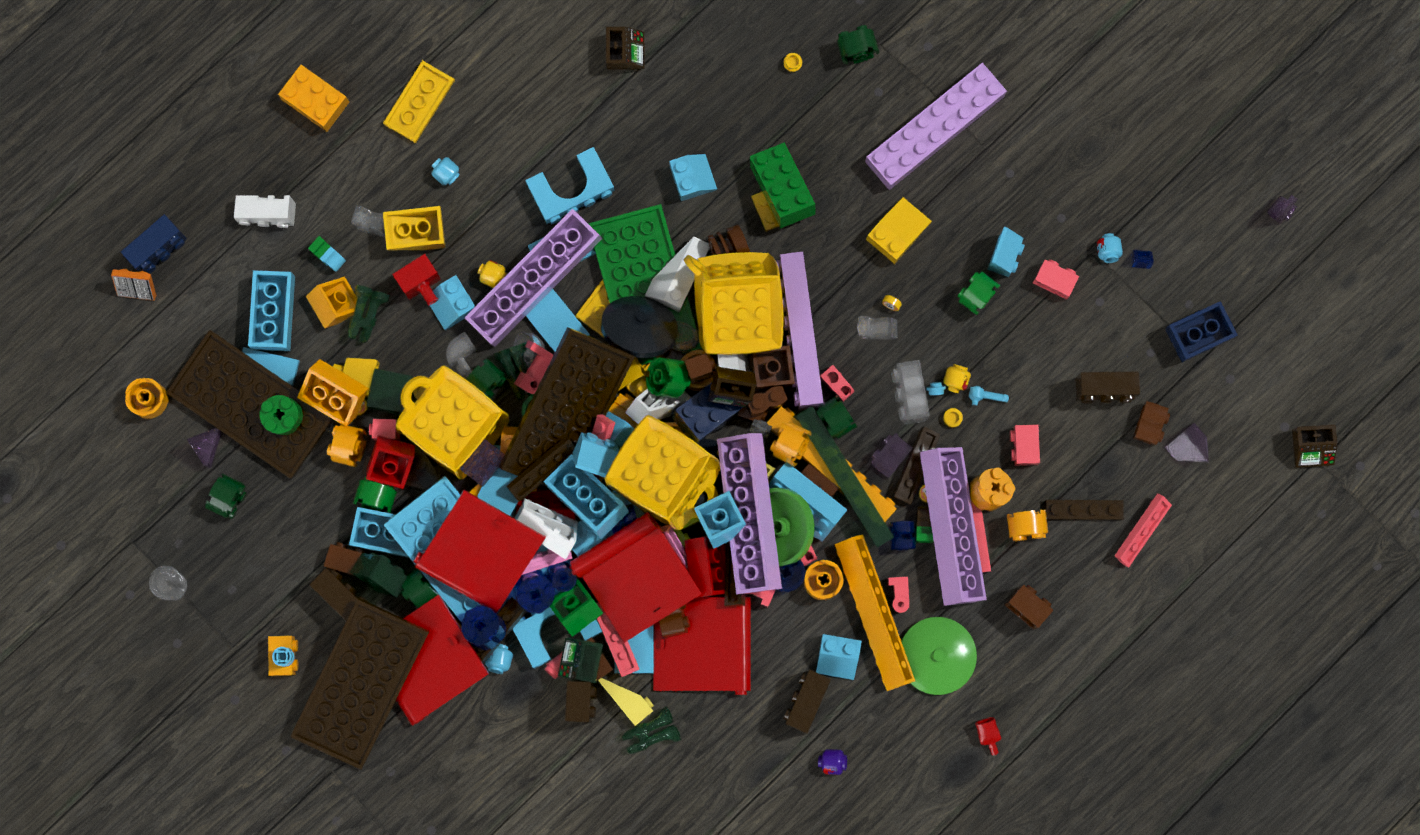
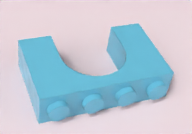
M594 147L577 155V160L586 175L587 184L584 191L575 198L565 199L557 196L551 190L543 172L525 180L546 224L550 222L555 224L572 209L578 212L579 208L583 206L589 207L595 203V200L601 197L605 199L612 195L614 186Z
M550 607L544 610L539 608L531 613L532 616L527 619L522 617L513 628L534 669L552 660L541 640L543 623L549 617L555 615ZM594 620L580 631L585 641L603 633L597 620Z

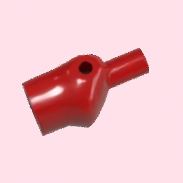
M989 717L977 721L975 725L981 745H988L991 755H997L999 752L996 742L1001 740V735L995 718Z

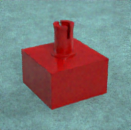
M423 254L392 274L409 300L421 293L428 306L438 301L431 286L439 282L441 278L426 254Z
M378 435L367 466L366 479L404 489L414 459L415 445Z

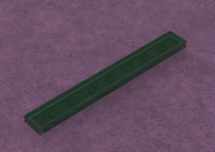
M813 406L796 415L800 425L811 431V436H807L876 547L878 548L893 539L894 536Z

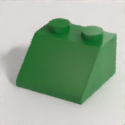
M578 579L547 601V604L572 637L603 614L602 610Z

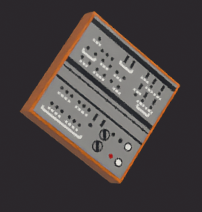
M127 269L112 270L111 276L117 296L155 301L156 292L151 274L145 271L132 272Z

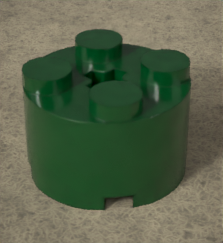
M867 25L859 26L852 32L844 31L838 34L837 43L844 64H849L848 61H853L854 64L874 58L873 54L875 52L877 55L879 54L874 31L867 29Z
M488 359L482 361L485 365L482 367L478 365L466 380L492 399L495 395L493 391L497 387L500 388L507 379L499 368Z
M838 395L832 397L823 405L818 406L819 410L816 411L823 423L827 421L829 426L826 429L833 439L836 437L840 439L857 428L855 423L851 424L854 420L841 400L838 401L840 399Z
M222 474V478L219 477L209 493L211 501H206L205 508L225 518L233 519L238 510L236 508L238 503H242L246 497L245 484Z
M417 568L400 581L404 589L401 591L403 597L407 601L411 600L416 610L439 595Z

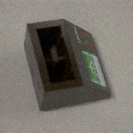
M606 27L607 70L645 69L643 31L629 27Z
M716 366L707 401L746 408L753 399L757 385L754 372Z
M1336 424L1303 426L1292 429L1295 468L1335 465L1337 451Z

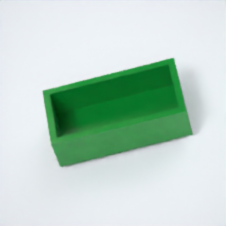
M785 142L750 156V168L780 228L815 215V202Z

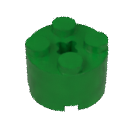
M976 272L969 280L971 285L968 288L964 287L957 296L960 298L958 302L975 315L980 313L977 309H983L996 293L993 289L1000 287L997 282L984 272L980 274Z
M655 358L648 367L647 371H650L649 377H646V386L652 395L677 399L691 383L684 361Z
M275 395L262 403L260 420L266 430L278 435H289L295 432L301 424L303 412L301 406L292 398ZM284 412L285 415L282 416V419L278 418V415Z
M365 476L364 480L359 481L353 503L356 505L359 502L361 507L380 512L387 510L386 513H391L397 491L394 489V486L376 483L366 479Z

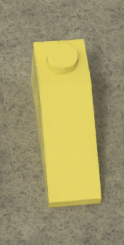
M603 678L598 680L635 726L653 712L652 707L654 705L648 697L643 699L641 695Z

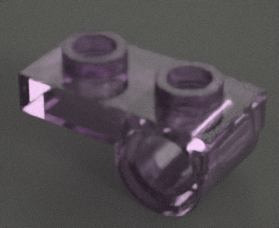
M1293 195L1288 200L1279 196L1267 213L1280 224L1284 220L1288 221L1297 208L1295 204L1298 199Z

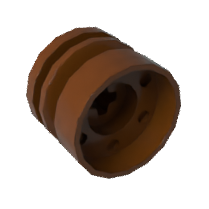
M738 224L726 228L727 238H723L720 232H716L717 242L712 234L707 236L711 255L750 252L744 234Z

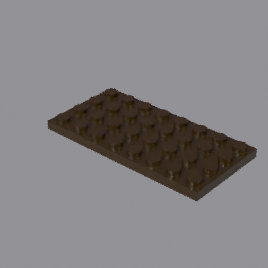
M567 327L499 468L519 476L564 437L567 436L573 445L576 446L581 432L585 434L592 433L597 415L603 414L606 416L635 356Z
M212 330L207 332L166 392L290 479H293L333 421L329 416L298 399L297 397L300 392L298 389ZM275 395H283L295 400L301 406L303 412V420L297 430L289 435H278L266 430L260 420V409L264 401ZM281 412L278 415V418L282 419V416H284L285 413Z
M357 598L290 737L362 770L427 638L429 630Z

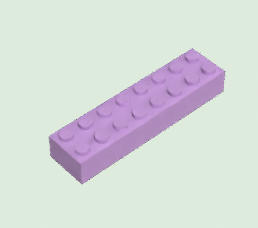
M981 63L866 157V164L888 190L892 189L1004 98L1007 90L988 68Z
M572 209L469 312L465 319L491 345L496 347L602 240L601 236Z
M803 252L780 254L777 264L781 275L780 282L784 296L782 298L783 312H786L783 320L784 330L789 333L786 339V346L790 345L795 383L792 387H796V392L793 395L794 405L798 406L799 411L817 409L818 406L823 405V396Z
M748 433L717 439L723 492H730L746 523L730 541L736 594L782 589L762 433Z
M962 447L936 448L920 452L944 606L987 600Z

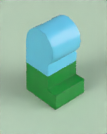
M320 236L308 247L312 254L335 272L346 262Z

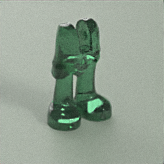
M356 285V307L353 317L350 318L347 335L348 338L354 340L359 328L363 327L359 340L362 343H366L376 325L377 319H375L377 310L380 304L389 301L390 295L379 291H372L371 288ZM370 297L366 317H362L366 302Z
M527 342L493 353L495 359L503 365L508 375L505 377L518 400L525 398L524 390L514 383L521 372L526 373L528 370L524 360V353L528 349L525 347ZM511 355L515 361L519 373L515 372V369L511 361Z
M667 706L661 709L660 715L648 723H645V721L641 724L639 723L621 736L623 741L632 739L635 736L640 741L626 748L629 754L644 751L649 746L663 740L670 739L673 742L682 740L675 724L648 736L650 731L674 722Z

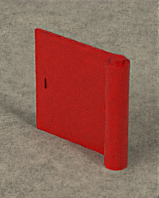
M463 490L427 549L423 550L422 553L418 552L413 560L416 563L414 567L497 613L546 536Z
M649 512L570 561L571 566L569 569L575 577H583L624 643L702 594L660 526Z
M437 595L403 618L429 630L427 638L396 699L412 726L489 675L486 667L440 595Z
M725 597L694 598L686 604V609H684V615L688 616L690 627L687 628L688 633L665 638L662 636L659 621L654 624L653 691H735V695H747V691H751V597H745V606L729 608L724 606Z

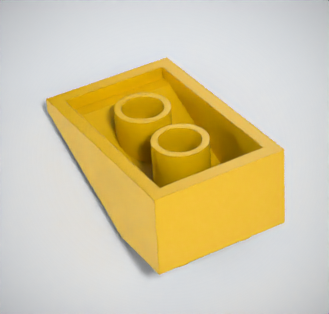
M903 197L867 235L866 240L896 264L932 221Z
M440 206L383 212L387 250L446 248Z

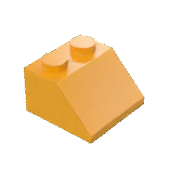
M345 277L319 284L306 295L324 328L337 325L364 309Z

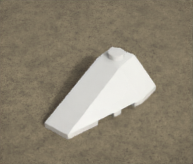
M693 237L652 279L645 297L680 312L694 282L695 275L683 259L687 255L695 259L705 257L709 250V243Z

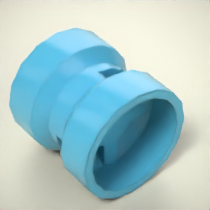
M278 647L274 650L272 659L276 665L287 667L294 662L295 655L290 648Z

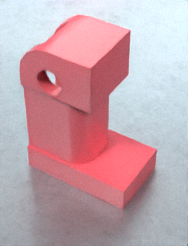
M528 340L525 347L537 355L527 372H521L514 384L528 393L535 394L553 354Z

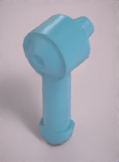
M980 386L970 387L969 398L972 400V405H978V402L983 398L1005 403L1009 400V396L1006 394L984 391Z

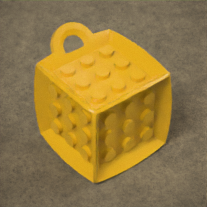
M745 252L711 255L697 259L687 255L683 259L685 264L695 274L694 290L699 341L702 349L707 354H751L776 350L782 347V289L779 267L772 255L769 253Z
M441 366L429 378L417 376L405 384L401 392V403L404 410L396 422V430L419 446L433 461L461 480L479 464L487 454L488 449L495 444L502 434L504 426H507L509 422V415L472 383L447 366ZM425 387L426 389L414 403L411 399L414 389Z
M646 415L621 447L605 476V482L610 489L620 493L645 513L649 512L655 519L666 525H671L673 529L678 531L692 517L698 518L694 505L703 491L708 495L707 501L718 496L717 489L713 484L720 471V462L714 455L707 452L678 430L650 415Z

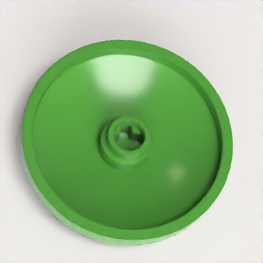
M771 488L769 492L779 566L791 565L799 561L812 544L814 537L813 514L807 502L797 492L787 488Z
M931 617L921 620L906 632L901 641L915 678V682L910 684L924 693L932 695L952 693L965 685L974 672L977 660L975 643L969 632L954 620L944 617Z

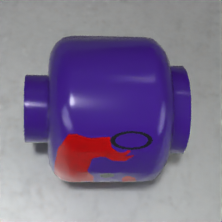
M825 749L823 754L819 755L818 767H822V771L826 775H841L847 769V755H844L842 750Z

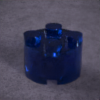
M801 560L791 565L779 566L780 571H784L785 568L789 569L788 572L791 573V576L788 575L784 578L783 574L780 573L782 589H776V591L790 593L801 586L806 573Z
M539 569L521 575L513 587V593L522 609L527 612L540 614L552 604L555 597V588L547 574Z
M485 606L475 607L466 611L461 629L464 638L472 645L481 650H490L495 648L504 639L506 625L495 611Z

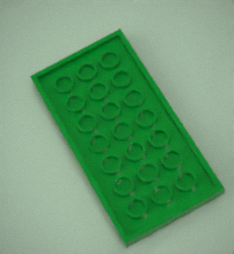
M661 204L588 223L602 238L594 249L609 303L627 296L645 297L652 279L675 256ZM686 297L680 312L668 308L678 324V334L673 347L682 354H687L693 350H702L688 298ZM655 357L637 359L641 366L650 364Z

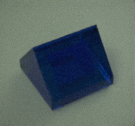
M1133 250L1132 267L1151 269L1154 263L1152 252Z

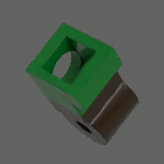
M917 507L915 543H933L929 507Z

